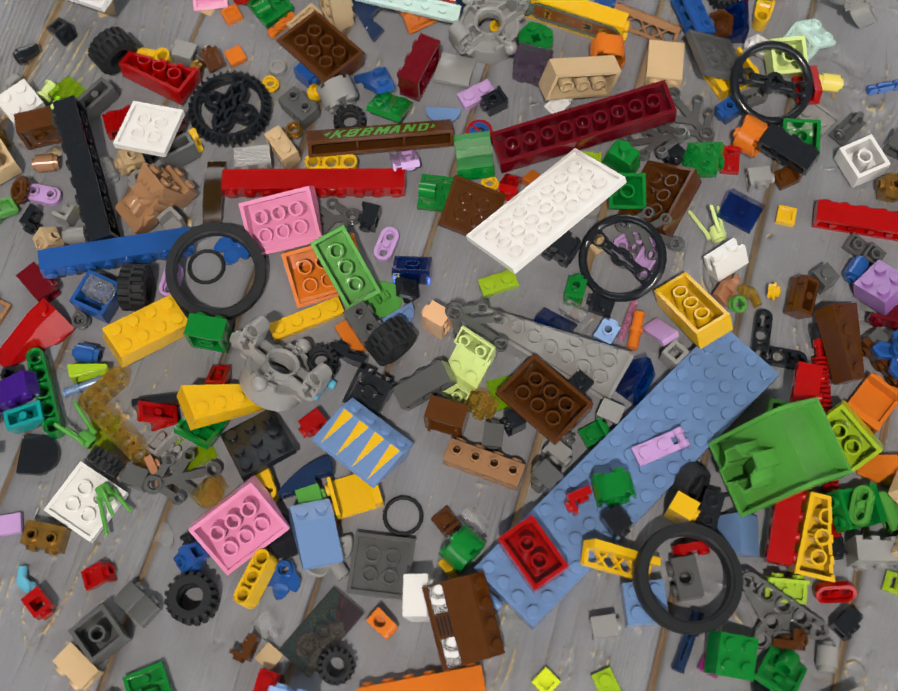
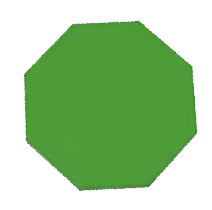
M379 281L377 285L381 292L367 299L364 303L371 306L374 311L373 316L384 318L400 309L403 298L396 296L395 284Z

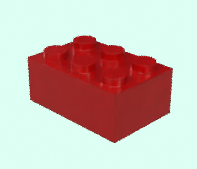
M532 515L498 538V545L533 594L562 575L569 568L567 562Z

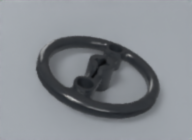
M763 41L750 46L737 58L731 71L730 90L737 107L746 116L750 114L769 125L771 123L780 125L783 122V118L795 119L806 109L813 94V74L807 60L796 48L780 41ZM767 49L779 50L788 54L797 62L802 70L804 81L799 80L795 83L786 81L778 72H771L767 76L758 74L751 68H743V64L751 55L758 51ZM743 73L748 75L749 80L743 77ZM750 83L758 85L766 94H772L777 90L786 92L792 98L799 97L801 101L795 109L785 115L778 117L764 116L747 105L741 95L739 84L747 85ZM795 86L799 87L800 93L796 91Z
M617 214L599 221L588 231L579 251V268L584 279H588L587 286L593 292L595 289L599 290L598 294L616 302L633 301L651 292L661 280L667 263L666 246L658 230L645 219L630 214ZM617 223H631L645 229L652 236L657 246L658 262L656 270L651 272L648 268L638 264L633 260L632 254L623 247L618 248L602 232L603 229ZM605 237L604 243L597 245L598 238ZM593 244L611 256L612 262L619 268H626L634 274L636 279L642 283V287L629 293H613L600 287L594 281L588 269L587 255L590 245ZM611 249L616 251L619 255L624 256L626 260L634 267H631L625 261L620 260L619 256L616 255L613 251H611ZM648 271V277L645 280H640L641 272Z

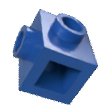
M196 541L181 546L173 559L181 573L185 572L188 574L189 571L197 573L202 570V565L210 556L200 543Z

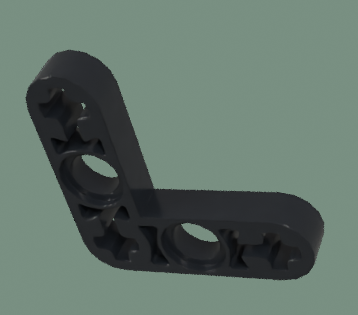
M760 309L754 316L750 349L755 353L757 350H760V354H763L761 358L767 364L774 367L795 370L796 361L794 359L796 357L799 358V361L807 363V357L801 351L769 346L773 315L767 309ZM761 315H764L766 319L764 326H760L762 323ZM763 332L766 335V339L759 340L756 337V333ZM780 353L783 356V361H775L773 354Z

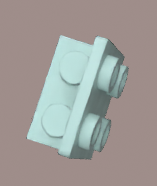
M814 18L795 22L783 36V38L805 36L808 62L819 49L836 44L833 35L822 27V23Z

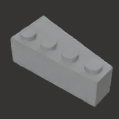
M855 535L844 543L845 550L848 551V555H846L847 567H854V570H867V567H875V570H886L888 567H895L898 570V558L891 554L897 536H890L880 540V536L863 538L862 535Z

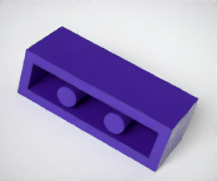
M21 370L0 381V416L3 415L4 411L16 408L24 402L32 401L34 397L41 394L36 373Z

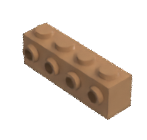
M451 438L443 457V464L515 491L518 490L526 466L523 464V461L517 458L508 459L500 452L493 451L492 453L486 451V448L481 445L475 444L473 446L467 444V441L462 438Z

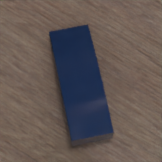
M329 455L306 465L285 482L277 492L280 500L296 496L295 490L316 484L317 480L335 475Z

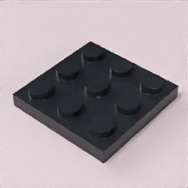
M265 410L220 434L243 481L297 453L275 411Z

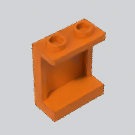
M871 372L847 403L869 429L876 434L898 404V388L890 386L880 375Z

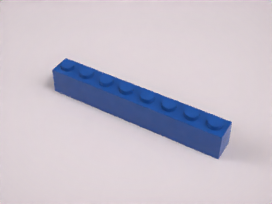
M190 226L37 250L40 272L43 278L54 279L61 275L72 276L80 272H87L88 269L95 272L99 269L110 270L124 264L151 263L155 260H167L173 244L182 234L190 229ZM193 244L186 249L182 257H189L195 254Z

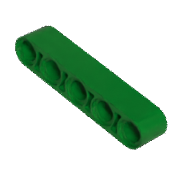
M32 348L27 352L26 360L29 371L36 373L41 394L35 398L36 401L41 400L45 418L41 422L44 432L50 437L60 439L65 435L64 432L58 428L51 432L54 423H58L64 428L66 426L50 361L41 349ZM38 356H41L40 359L35 362V359ZM45 373L44 377L39 379V376ZM49 390V393L46 396H43V393ZM50 408H53V411L47 414V411Z

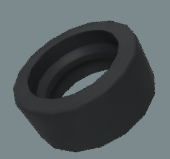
M696 462L687 464L676 476L673 485L674 493L677 494L680 491L694 500L698 499L708 487L711 477L710 472Z

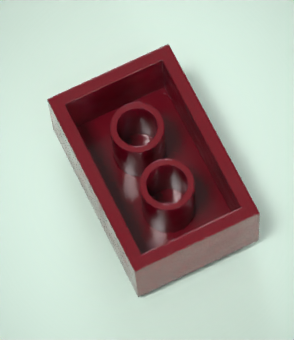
M420 33L418 39L414 40L411 52L407 53L405 57V64L397 72L400 95L420 102L441 57L440 40Z

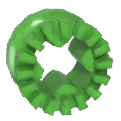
M732 296L728 300V309L733 313L744 312L747 308V300L743 296Z

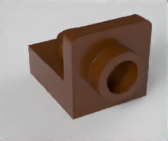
M718 9L709 14V17L715 21L714 28L716 32L713 34L714 36L725 38L732 35L734 20L732 14L725 9Z
M209 45L201 49L200 58L203 60L209 73L225 66L216 46L211 47Z
M789 166L773 172L775 176L774 183L779 191L799 183L803 174Z
M447 506L431 518V521L445 539L449 536L451 537L462 527L461 522L455 518Z
M794 628L793 636L781 635V639L773 638L772 647L805 651V647L808 644L806 630Z
M250 633L249 637H246L242 643L241 649L243 650L241 653L230 648L229 653L234 655L232 659L243 664L245 660L251 662L261 638Z

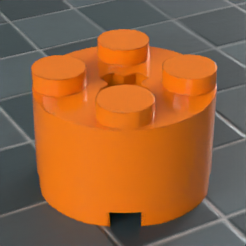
M605 32L597 33L596 37L589 43V55H614L621 69L626 63L624 37L622 35L606 34Z
M748 114L743 121L742 127H737L734 131L733 137L735 139L731 145L740 147L742 149L741 153L755 158L761 151L758 148L759 140L770 125Z

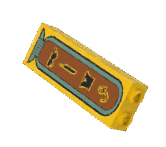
M530 0L529 8L523 13L526 18L594 39L597 33L605 32L606 34L622 35L624 41H626L630 21H628L629 13L588 0Z

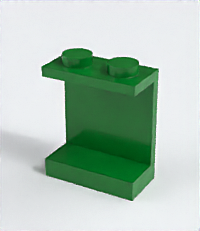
M483 131L454 135L458 176L468 180L495 177L490 132Z

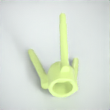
M710 205L715 225L709 228V233L692 211L688 210V214L705 234L707 241L712 239L713 243H718L727 238L720 206H716V215L713 205Z

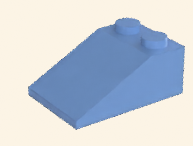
M329 498L289 506V521L303 571L343 562L337 527Z

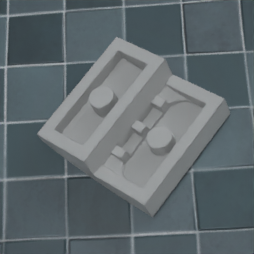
M442 52L434 75V82L468 89L477 59Z
M176 425L156 430L142 445L154 457L158 458L161 463H163L165 455H173L175 463L168 467L172 472L180 463L183 452L188 449L193 451L197 446L191 441L175 434L174 427ZM190 452L185 453V458L190 454ZM171 457L165 458V462L167 464H171L173 462V459Z

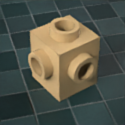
M124 149L118 150L114 159L115 168L119 170L121 176L132 174L141 168V164L145 162L142 153Z
M40 227L32 238L37 250L65 245L57 227Z

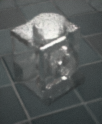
M90 273L81 290L86 297L107 305L109 300L113 299L116 288L112 283Z

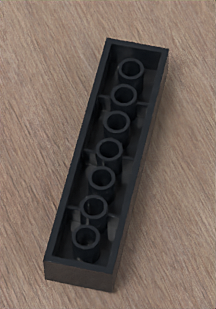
M74 95L52 102L54 107L52 113L59 125L56 127L57 132L63 141L61 147L68 159L66 160V166L72 174L70 181L77 193L75 200L81 208L79 215L86 227L84 229L86 239L92 242L121 237L86 107Z

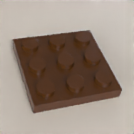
M455 174L438 226L466 236L503 206L506 194Z

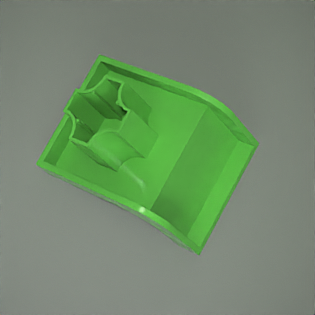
M818 397L777 407L708 442L740 518L754 514L810 488L853 473Z

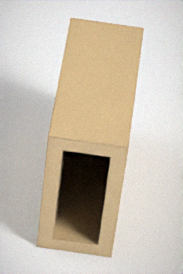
M649 40L644 85L665 80L668 88L677 87L680 89L683 76L685 43Z

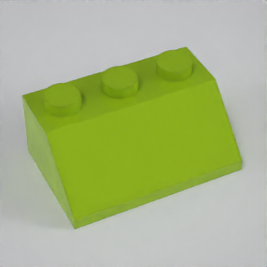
M845 399L826 413L852 472L883 451L884 445Z

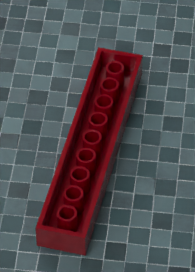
M662 80L490 132V139L502 174L568 154L574 148L582 150L674 122L677 110L666 81Z

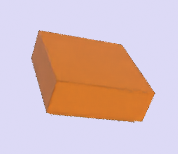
M236 3L220 10L227 26L244 20Z
M240 45L224 51V55L232 68L248 61Z

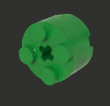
M531 21L520 30L518 35V53L524 62L538 65L540 62L544 63L549 60L552 55L554 40L552 29L544 24Z
M624 467L615 468L612 470V473L605 475L604 473L592 475L591 487L598 508H603L602 504H607L608 507H614L617 504L622 505L630 502V497L637 498L631 473L625 471Z
M465 524L450 537L449 545H445L439 552V555L461 574L469 566V563L480 554L486 542Z

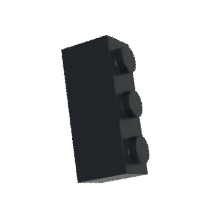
M772 123L758 144L759 149L804 176L807 175L820 154L814 145L804 143L799 136L791 135L782 126Z

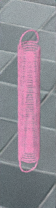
M637 300L630 302L631 307L627 310L629 312L626 313L624 323L617 338L619 341H622V337L625 340L628 332L626 327L629 329L632 321L630 317L633 316L632 312L636 310Z

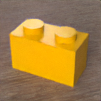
M678 491L663 517L675 524L693 523L700 513V510L697 509L700 503Z

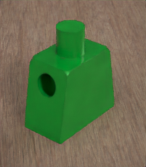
M617 139L602 160V164L617 173H636L641 166L640 152L632 147L629 142Z

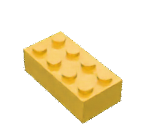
M687 272L682 273L654 290L658 307L699 349L704 348L733 330L730 314Z
M170 294L103 327V339L120 366L124 368L185 337L184 330L188 319Z

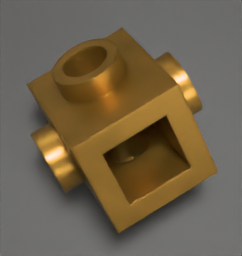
M887 173V175L879 178L876 184L877 200L891 203L898 201L897 173Z

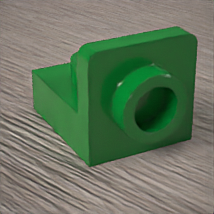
M599 417L594 423L578 430L577 433L585 447L589 449L599 444L609 434L610 428Z

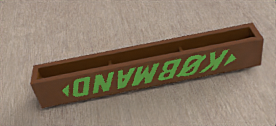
M451 119L306 131L309 158L454 146V129Z

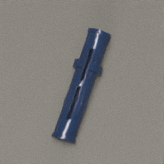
M692 610L688 621H700L704 614L697 610ZM699 634L691 635L690 639H688L689 635H683L673 667L671 668L672 670L684 674L695 639L699 637ZM686 644H688V645H687V648H686V651H685V654H684V657H683V660H681V657H682L683 651H684V649H685V646H686Z

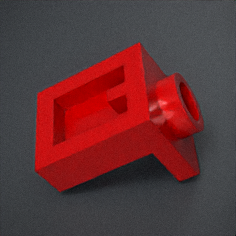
M733 145L724 147V168L722 171H719V174L738 175L742 150L740 147H734Z
M589 485L566 495L565 508L568 513L572 512L574 517L579 514L575 503L581 505L590 500L589 497H591L593 492Z
M98 562L81 571L86 591H92L107 582L117 581L112 562Z

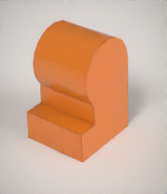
M379 607L365 620L387 641L398 630L397 625Z

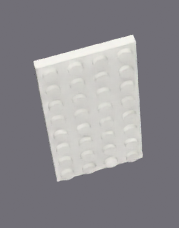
M574 148L466 235L467 240L516 274L627 183L626 178Z

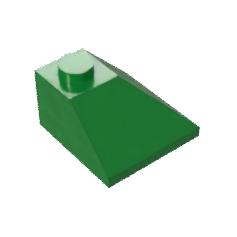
M619 173L626 178L627 183L606 199L608 209L643 210L646 207V173Z

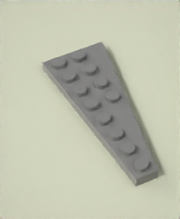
M488 307L487 312L482 313L481 316L492 315L497 310ZM502 312V323L482 324L497 335H505L511 346L531 357L535 354L555 372L569 381L578 371H582L594 381L593 386L588 392L601 400L604 398L610 400L636 355L621 348ZM497 315L494 318L500 319L501 317Z

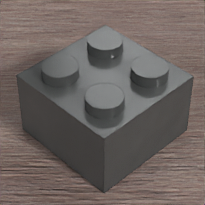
M101 604L68 630L90 663L99 666L132 640L111 609L104 604Z

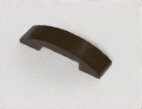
M208 161L203 188V224L223 222L221 181L222 169H226L227 166L226 161Z

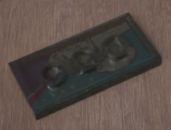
M333 587L278 651L310 678L317 670L316 663L323 650L331 646H338L363 617L364 613Z

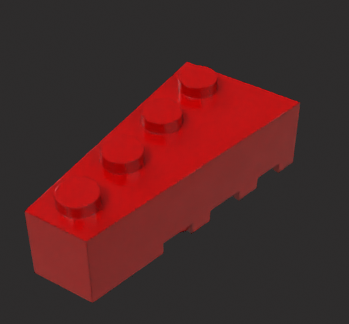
M131 51L119 63L124 78L181 106L196 89V85L201 83L198 67L189 68L181 63L176 65L168 63L164 59L155 60L151 56Z

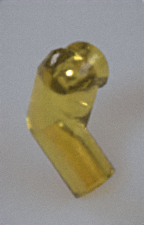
M745 284L737 288L738 294L750 299L754 308L763 304L756 288Z

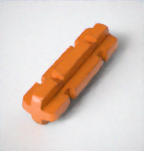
M290 11L286 14V18L283 17L273 25L274 27L267 30L268 36L272 39L277 37V33L283 32L287 28L286 24L296 15Z

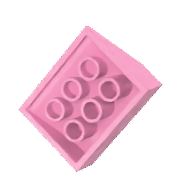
M306 186L238 203L245 232L255 240L263 255L308 245L311 241L322 236L319 204L314 186Z
M254 475L193 521L188 531L228 576L253 557L257 550L265 548L289 530L290 526L268 490Z

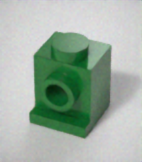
M581 274L569 275L563 301L582 305L588 279H584V276Z

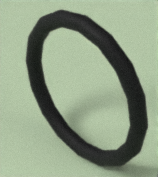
M203 249L196 252L190 258L187 271L190 278L195 282L211 284L223 276L226 263L219 252L212 249ZM203 253L215 254L222 263L219 275L209 281L197 279L191 270L194 259Z
M398 496L386 504L382 519L389 532L397 536H408L414 534L420 528L424 513L417 500L409 496ZM399 500H408L414 503L420 514L417 525L407 532H398L392 529L387 521L389 507Z

